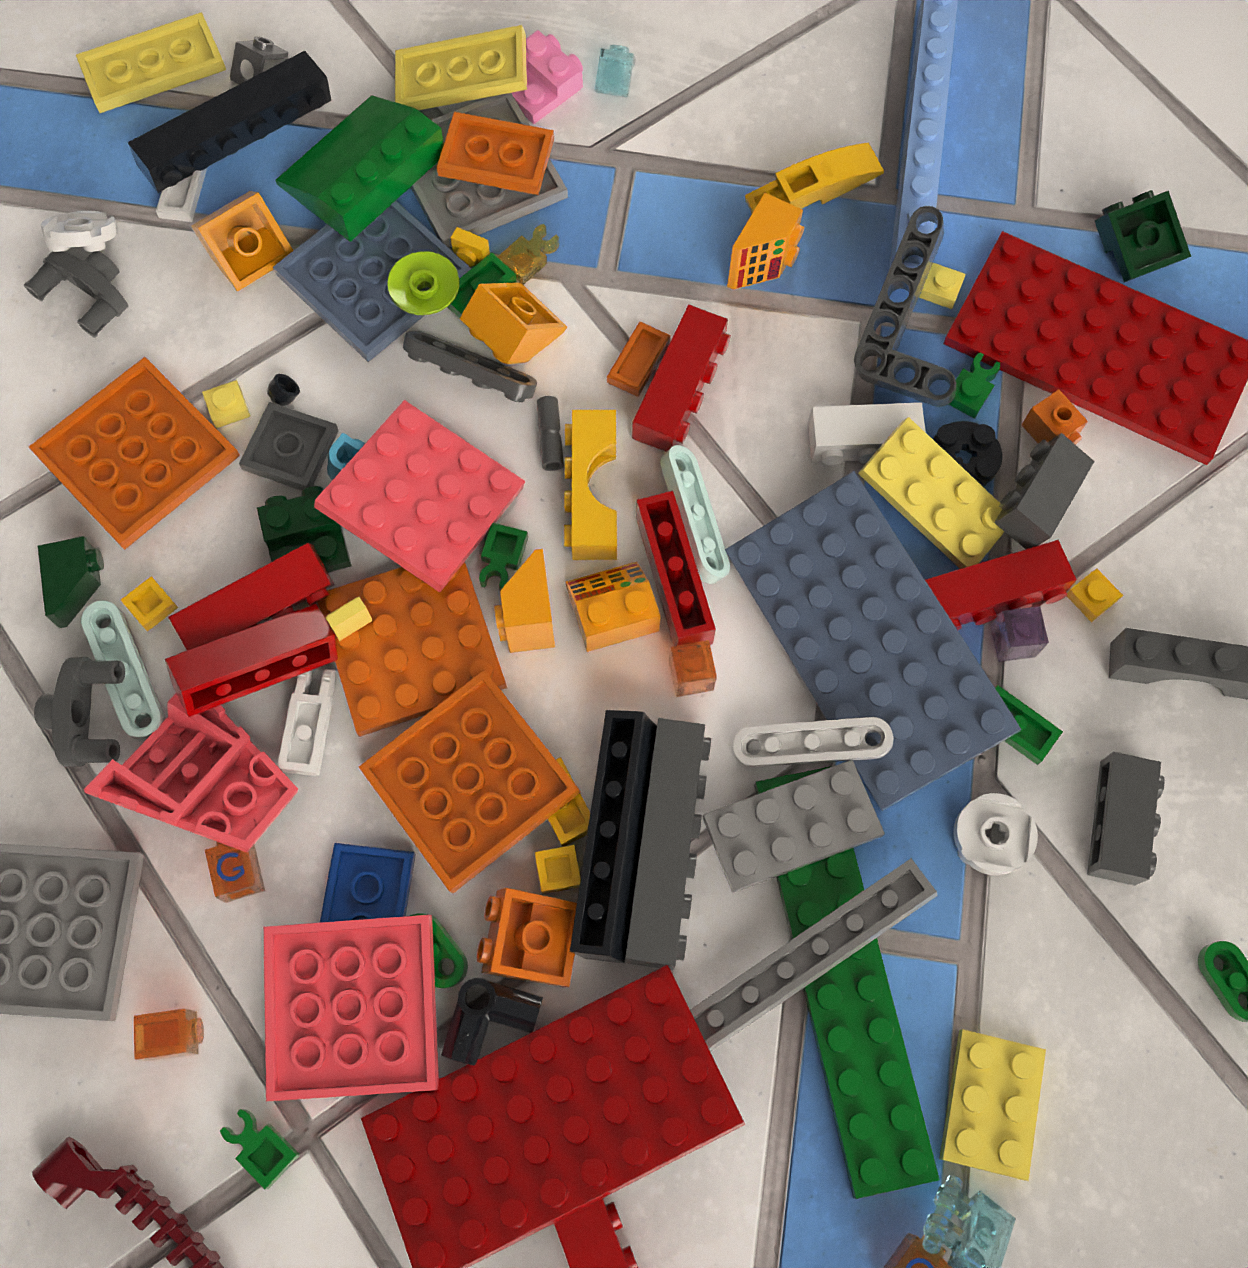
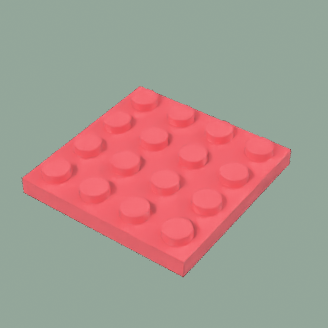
M404 400L315 499L314 508L438 592H441L489 532L490 526L497 522L521 492L525 481Z
M432 915L263 927L266 1102L438 1089L439 1073Z

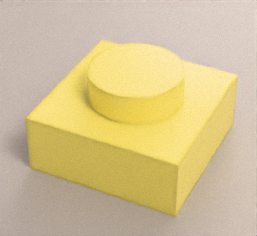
M933 263L919 298L952 309L966 274Z
M237 380L202 392L210 417L216 428L251 417Z

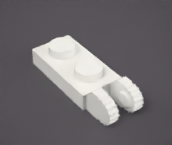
M312 670L298 675L295 693H291L277 764L282 772L312 776L320 775L333 705L332 697L336 681L335 670H324L319 695L309 694L313 679Z

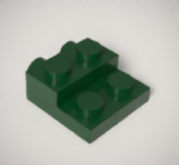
M1153 190L1147 191L1132 198L1133 204L1125 207L1123 201L1102 209L1104 216L1094 221L1105 253L1111 251L1114 253L1124 283L1191 257L1169 190L1155 196Z
M308 487L301 492L302 496L288 500L285 496H273L265 501V506L257 507L264 542L268 547L271 562L306 543H310L314 546L328 573L352 566L342 526L314 508L315 499L324 490L322 487Z

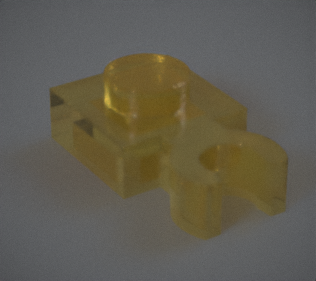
M544 224L534 229L533 238L530 241L521 235L498 256L516 274V280L522 285L547 264V256L545 254H551L559 247V236L554 235L550 240H542L547 235Z

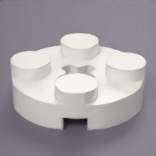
M99 211L67 213L68 220L57 222L56 216H53L41 223L44 240L47 242L48 249L53 252L65 251L71 247L83 246L85 251H100L106 248L105 241L117 235L115 218L111 216L107 220L106 213Z
M989 793L970 801L958 814L954 824V842L958 849L960 860L975 870L988 875H1005L1021 868L1032 857L1037 846L1038 833L1033 818H1029L1027 812L1021 808L1023 805L1019 801L1008 795ZM992 824L998 825V831L1005 834V840H999L997 844H993L990 842V838L986 836L985 830L991 829Z

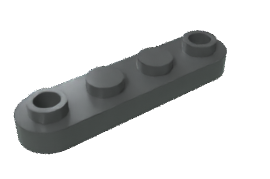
M420 331L406 332L403 349L408 352V357L412 360L436 364L446 374L465 376L472 379V383L475 386L484 389L494 388L503 392L507 399L514 402H524L525 399L533 398L537 381L530 375L433 335Z

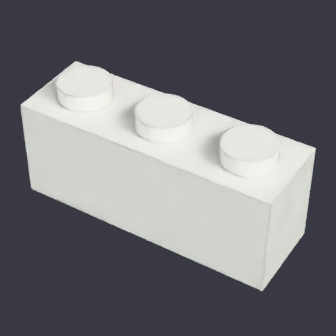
M922 402L812 407L808 420L811 463L822 462L825 465H836L843 461H859L866 464L898 425L907 417H910L926 433Z

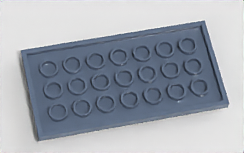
M855 471L725 549L826 719L839 720L877 717L884 720L890 726L894 740L891 750L885 756L878 759L853 760L856 769L882 811L1021 731L1019 724ZM876 732L869 733L866 737V743L870 746H876L881 741V736Z

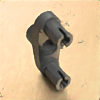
M52 251L43 260L44 265L24 284L26 290L39 301H43L47 294L62 280L70 281L97 301L89 311L77 321L80 324L79 326L94 338H96L107 323L115 316L119 317L129 307L123 296L110 283L120 273L119 269L100 251L92 252L84 261L63 251Z
M70 657L65 660L60 669L54 694H45L38 698L34 708L36 723L42 729H52L54 751L61 765L65 767H81L86 763H109L112 759L118 761L120 745L117 740L88 739L92 684L122 683L125 678L123 662L118 660L92 661L89 657Z

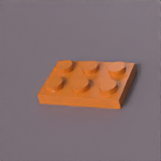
M454 112L437 164L438 176L539 195L554 142V130Z

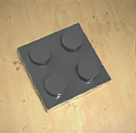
M269 402L239 465L243 471L304 490L314 485L337 436L338 427L335 423Z

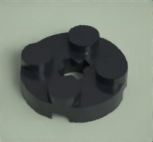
M969 421L945 424L938 429L933 438L944 451L983 487L993 480L1001 467L1003 457L1000 443L995 438V431L986 424L979 425ZM964 450L970 453L972 458L969 460V463H963V459L956 457L955 454Z

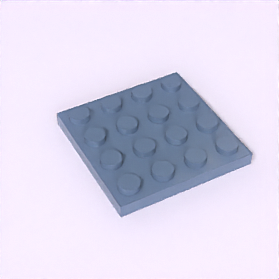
M397 201L392 203L351 242L327 224L273 266L275 274L367 362L372 360L425 316L405 312L392 301L387 281L389 273L396 262L414 252L430 251L441 254L449 259L457 269L459 279L471 270L463 260ZM423 288L420 291H427L430 288Z

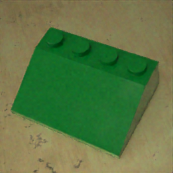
M371 95L275 181L279 187L351 242L439 161L444 145L442 130L440 126L415 108Z

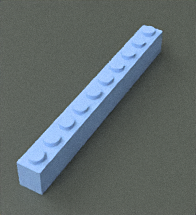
M922 0L918 11L889 269L913 213L923 206H933L935 208L937 206L958 0ZM930 221L923 222L918 227V231L924 234L934 231L935 223ZM912 255L906 258L903 264L908 268H916L921 265L923 259L918 255Z

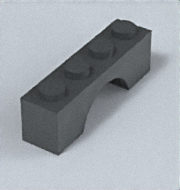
M1125 628L1110 643L1109 678L1143 684L1163 680L1200 681L1219 687L1223 691L1224 696L1248 700V646Z

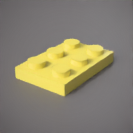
M964 1029L959 1030L940 1160L1029 1181L1046 1049Z

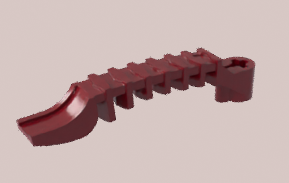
M67 1137L32 1171V1176L40 1188L65 1209L72 1205L86 1190L93 1191L99 1198L109 1199L116 1192L121 1199L114 1206L124 1215L139 1204L144 1210L132 1220V1223L137 1229L143 1231L155 1220L161 1228L149 1239L156 1247L161 1248L170 1238L176 1242L177 1246L165 1256L172 1266H176L187 1256L194 1263L189 1268H224L218 1261L220 1259L219 1254L216 1251H210L202 1242L205 1239L202 1234L194 1232L187 1224L188 1219L185 1215L176 1213L169 1206L171 1201L165 1196H159L153 1190V1183L149 1180L144 1181L136 1173L138 1169L134 1165L121 1166L118 1170L103 1169L82 1144L71 1137Z

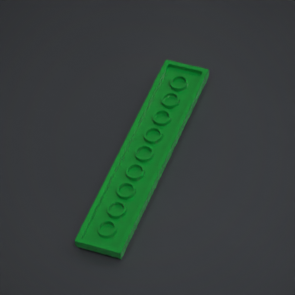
M830 767L756 781L754 784L756 795ZM854 848L776 877L791 940L864 891ZM876 938L803 988L854 1199L940 1180Z

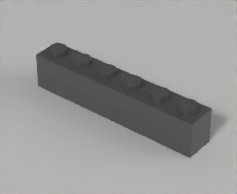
M658 718L625 963L656 968L668 965L670 970H674L676 960L684 961L687 936L679 934L681 918L689 919L692 895L684 893L686 878L694 879L697 854L690 853L691 838L699 839L702 815L694 813L696 799L704 800L707 776L699 775L701 760H709L711 738L704 737L705 724Z

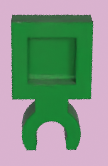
M982 353L975 356L970 366V372L964 368L955 380L956 395L952 402L948 404L974 419L995 385L990 383V381L996 377L1000 369L999 362H996L992 369L982 368L980 365L984 356Z
M496 523L490 526L481 554L482 562L490 564L485 566L480 572L479 580L481 587L485 588L488 579L492 576L501 578L499 590L509 581L507 568L519 569L528 541V531Z
M240 1109L237 1115L243 1119L245 1124L242 1133L237 1135L229 1127H223L220 1133L225 1141L232 1144H240L244 1148L235 1159L264 1190L269 1189L300 1154L271 1124H266L259 1132L253 1113L246 1109Z

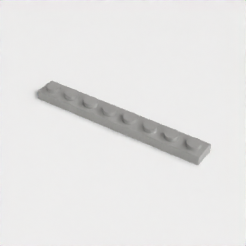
M912 858L690 1009L710 1052L937 897V891Z

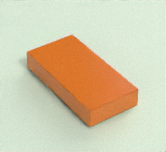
M639 321L607 375V383L639 397L670 344L671 335Z

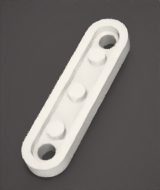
M877 717L749 726L740 730L735 736L733 751L737 759L749 767L866 760L885 756L891 750L894 739L890 726L884 720ZM876 732L881 736V741L878 745L870 746L866 743V737L869 733ZM753 741H759L761 743L760 752L755 755L748 752L749 744Z

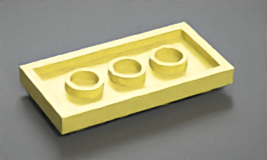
M202 12L76 54L99 113L226 70Z
M522 25L395 50V102L417 110L527 90L526 33Z
M907 417L898 425L858 472L867 483L959 569L980 563L1004 533L994 523L1002 511V508L999 507L1000 502L910 417Z

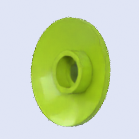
M419 251L408 254L395 263L389 273L387 286L392 301L400 309L414 315H430L442 311L453 302L459 290V276L453 263L443 255L430 251ZM423 288H430L427 291H420Z

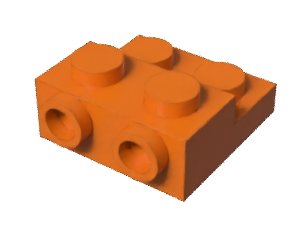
M511 888L497 890L496 896L488 898L485 907L484 918L491 923L488 938L482 937L477 949V962L483 963L481 973L559 987H570L575 954L570 952L577 903Z

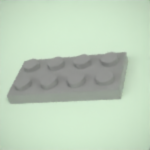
M853 760L703 814L702 817L732 894L881 838L885 834Z

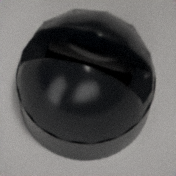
M276 374L267 388V394L272 403L280 406L289 405L300 393L298 384L284 374Z

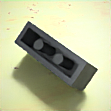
M1062 433L1049 442L1044 439L1035 446L1029 455L1032 461L1018 473L1014 480L1017 486L999 504L1002 511L994 523L1025 549L1038 546L1052 537L1095 462Z
M1112 752L1100 761L1087 875L1136 886L1149 880L1154 874L1157 856L1156 853L1152 852L1153 840L1157 836L1161 824L1160 814L1156 813L1157 800L1161 797L1165 784L1164 776L1160 775V761L1118 752Z

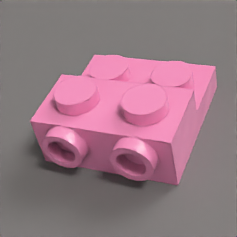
M537 30L526 38L527 90L512 92V95L524 116L535 124L583 88V66L576 55L570 54L567 56L561 51L558 40L552 34H548L545 37Z

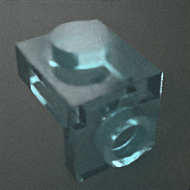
M610 45L609 49L601 48L595 84L596 93L628 97L632 69L636 61L634 53H629L628 47Z

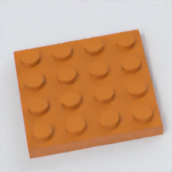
M143 357L29 446V449L124 550L240 456L237 449L146 357Z
M465 562L441 592H438L403 567H399L328 590L330 595L318 602L319 609L326 619L328 614L354 598L360 597L373 620L341 641L335 635L338 660L335 663L355 730L359 737L426 715L484 669L500 690L507 688Z
M485 669L359 766L364 776L452 894L581 793Z

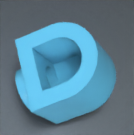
M345 433L340 435L329 450L327 473L331 480L338 475L363 447L364 442L352 439Z

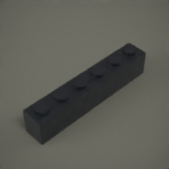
M303 51L127 143L137 167L159 193L193 175V172L196 170L206 169L213 163L236 153L243 147L266 137L275 130L332 101L328 79L307 52Z
M606 710L570 946L571 953L584 959L625 963L657 725L645 712Z

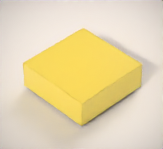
M360 597L354 598L326 617L327 622L339 641L373 621Z

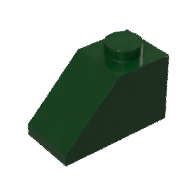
M84 536L37 546L45 616L59 628L68 627L101 585L99 571L104 569L102 554Z

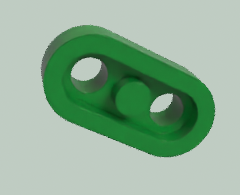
M417 913V914H412V915H410V916L430 915V914ZM432 916L435 987L451 988L460 984L466 977L468 961L463 951L437 918ZM447 958L454 964V969L449 975L442 969V964Z
M1217 941L1206 945L1198 956V966L1202 975L1228 1014L1238 1021L1248 1022V1005L1246 1008H1243L1238 1001L1240 994L1245 995L1248 1000V960L1233 943ZM1215 957H1219L1222 960V971L1214 966Z

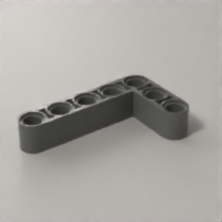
M923 206L918 208L910 218L855 352L854 364L858 375L868 383L932 406L942 407L951 403L956 395V381L952 372L946 368L897 351L944 236L942 213L933 206ZM930 221L937 225L936 229L928 234L918 231V227L923 222ZM918 255L923 259V262L916 268H908L903 264L906 258ZM897 289H905L909 292V296L903 302L898 303L890 300L891 293ZM885 322L892 323L895 326L892 334L886 337L876 334V329L880 324ZM877 356L881 359V364L877 369L868 371L862 368V363L867 357ZM902 368H911L915 371V376L910 382L901 383L895 379L897 372ZM936 380H945L949 383L950 388L943 395H934L929 390L930 385Z

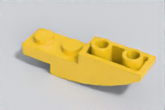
M869 143L845 146L810 157L775 173L776 180L746 194L745 202L751 213L755 210L764 193L800 209L818 200L823 205L883 175L884 169Z

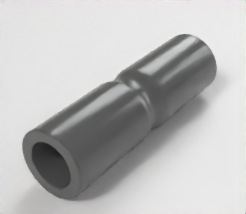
M543 396L537 400L538 426L541 433L542 468L547 471H556L564 466L562 439L559 433L558 399L554 396Z

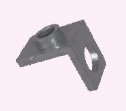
M254 37V40L237 41L230 80L237 84L247 81L240 70L241 63L245 59L252 64L254 77L263 72L265 60L288 58L289 52L263 37Z

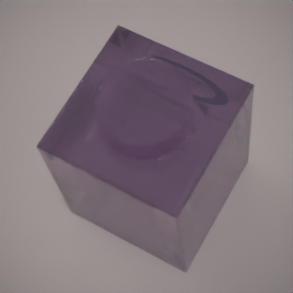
M1040 606L1002 611L990 626L998 662L1034 658L1049 643Z

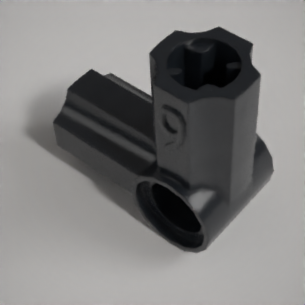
M482 978L468 980L461 986L458 992V1001L441 1056L475 1066L479 1059L489 1022H496L532 1033L543 997ZM474 985L484 986L490 995L487 1006L481 1010L473 1009L467 1003V992Z

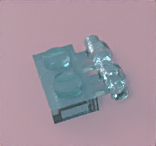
M948 1176L945 1184L937 1189L934 1197L936 1205L934 1213L928 1215L923 1227L925 1235L922 1243L923 1248L931 1254H938L942 1244H945L952 1250L948 1265L952 1268H1001L1016 1218L981 1191H978L971 1198L967 1197L961 1192L963 1188L962 1180L956 1176ZM953 1214L962 1220L960 1228L951 1221Z

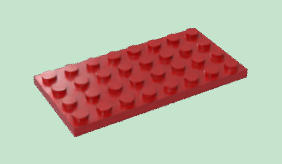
M1004 231L1001 232L943 343L972 358L982 353L984 356L981 362L992 367L996 362H999V370L1048 393L1053 394L1060 390L1072 404L1205 465H1208L1213 459L1248 381L1247 339Z
M668 965L478 1059L475 1066L468 1064L438 1079L437 1090L412 1092L361 1118L412 1268H468L745 1125Z

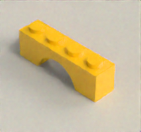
M572 410V424H565V446H572V457H565V479H572V490L564 491L565 513H572V524H564V546L572 547V560H617V511L601 504L592 495L588 487L594 472L602 465L616 459V410Z

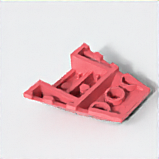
M176 693L167 702L168 717L161 723L159 728L142 743L123 765L112 759L84 788V793L244 852H248L298 792V788L264 751L260 752L250 741V736L241 726L237 727L225 714V709L222 705L188 717Z

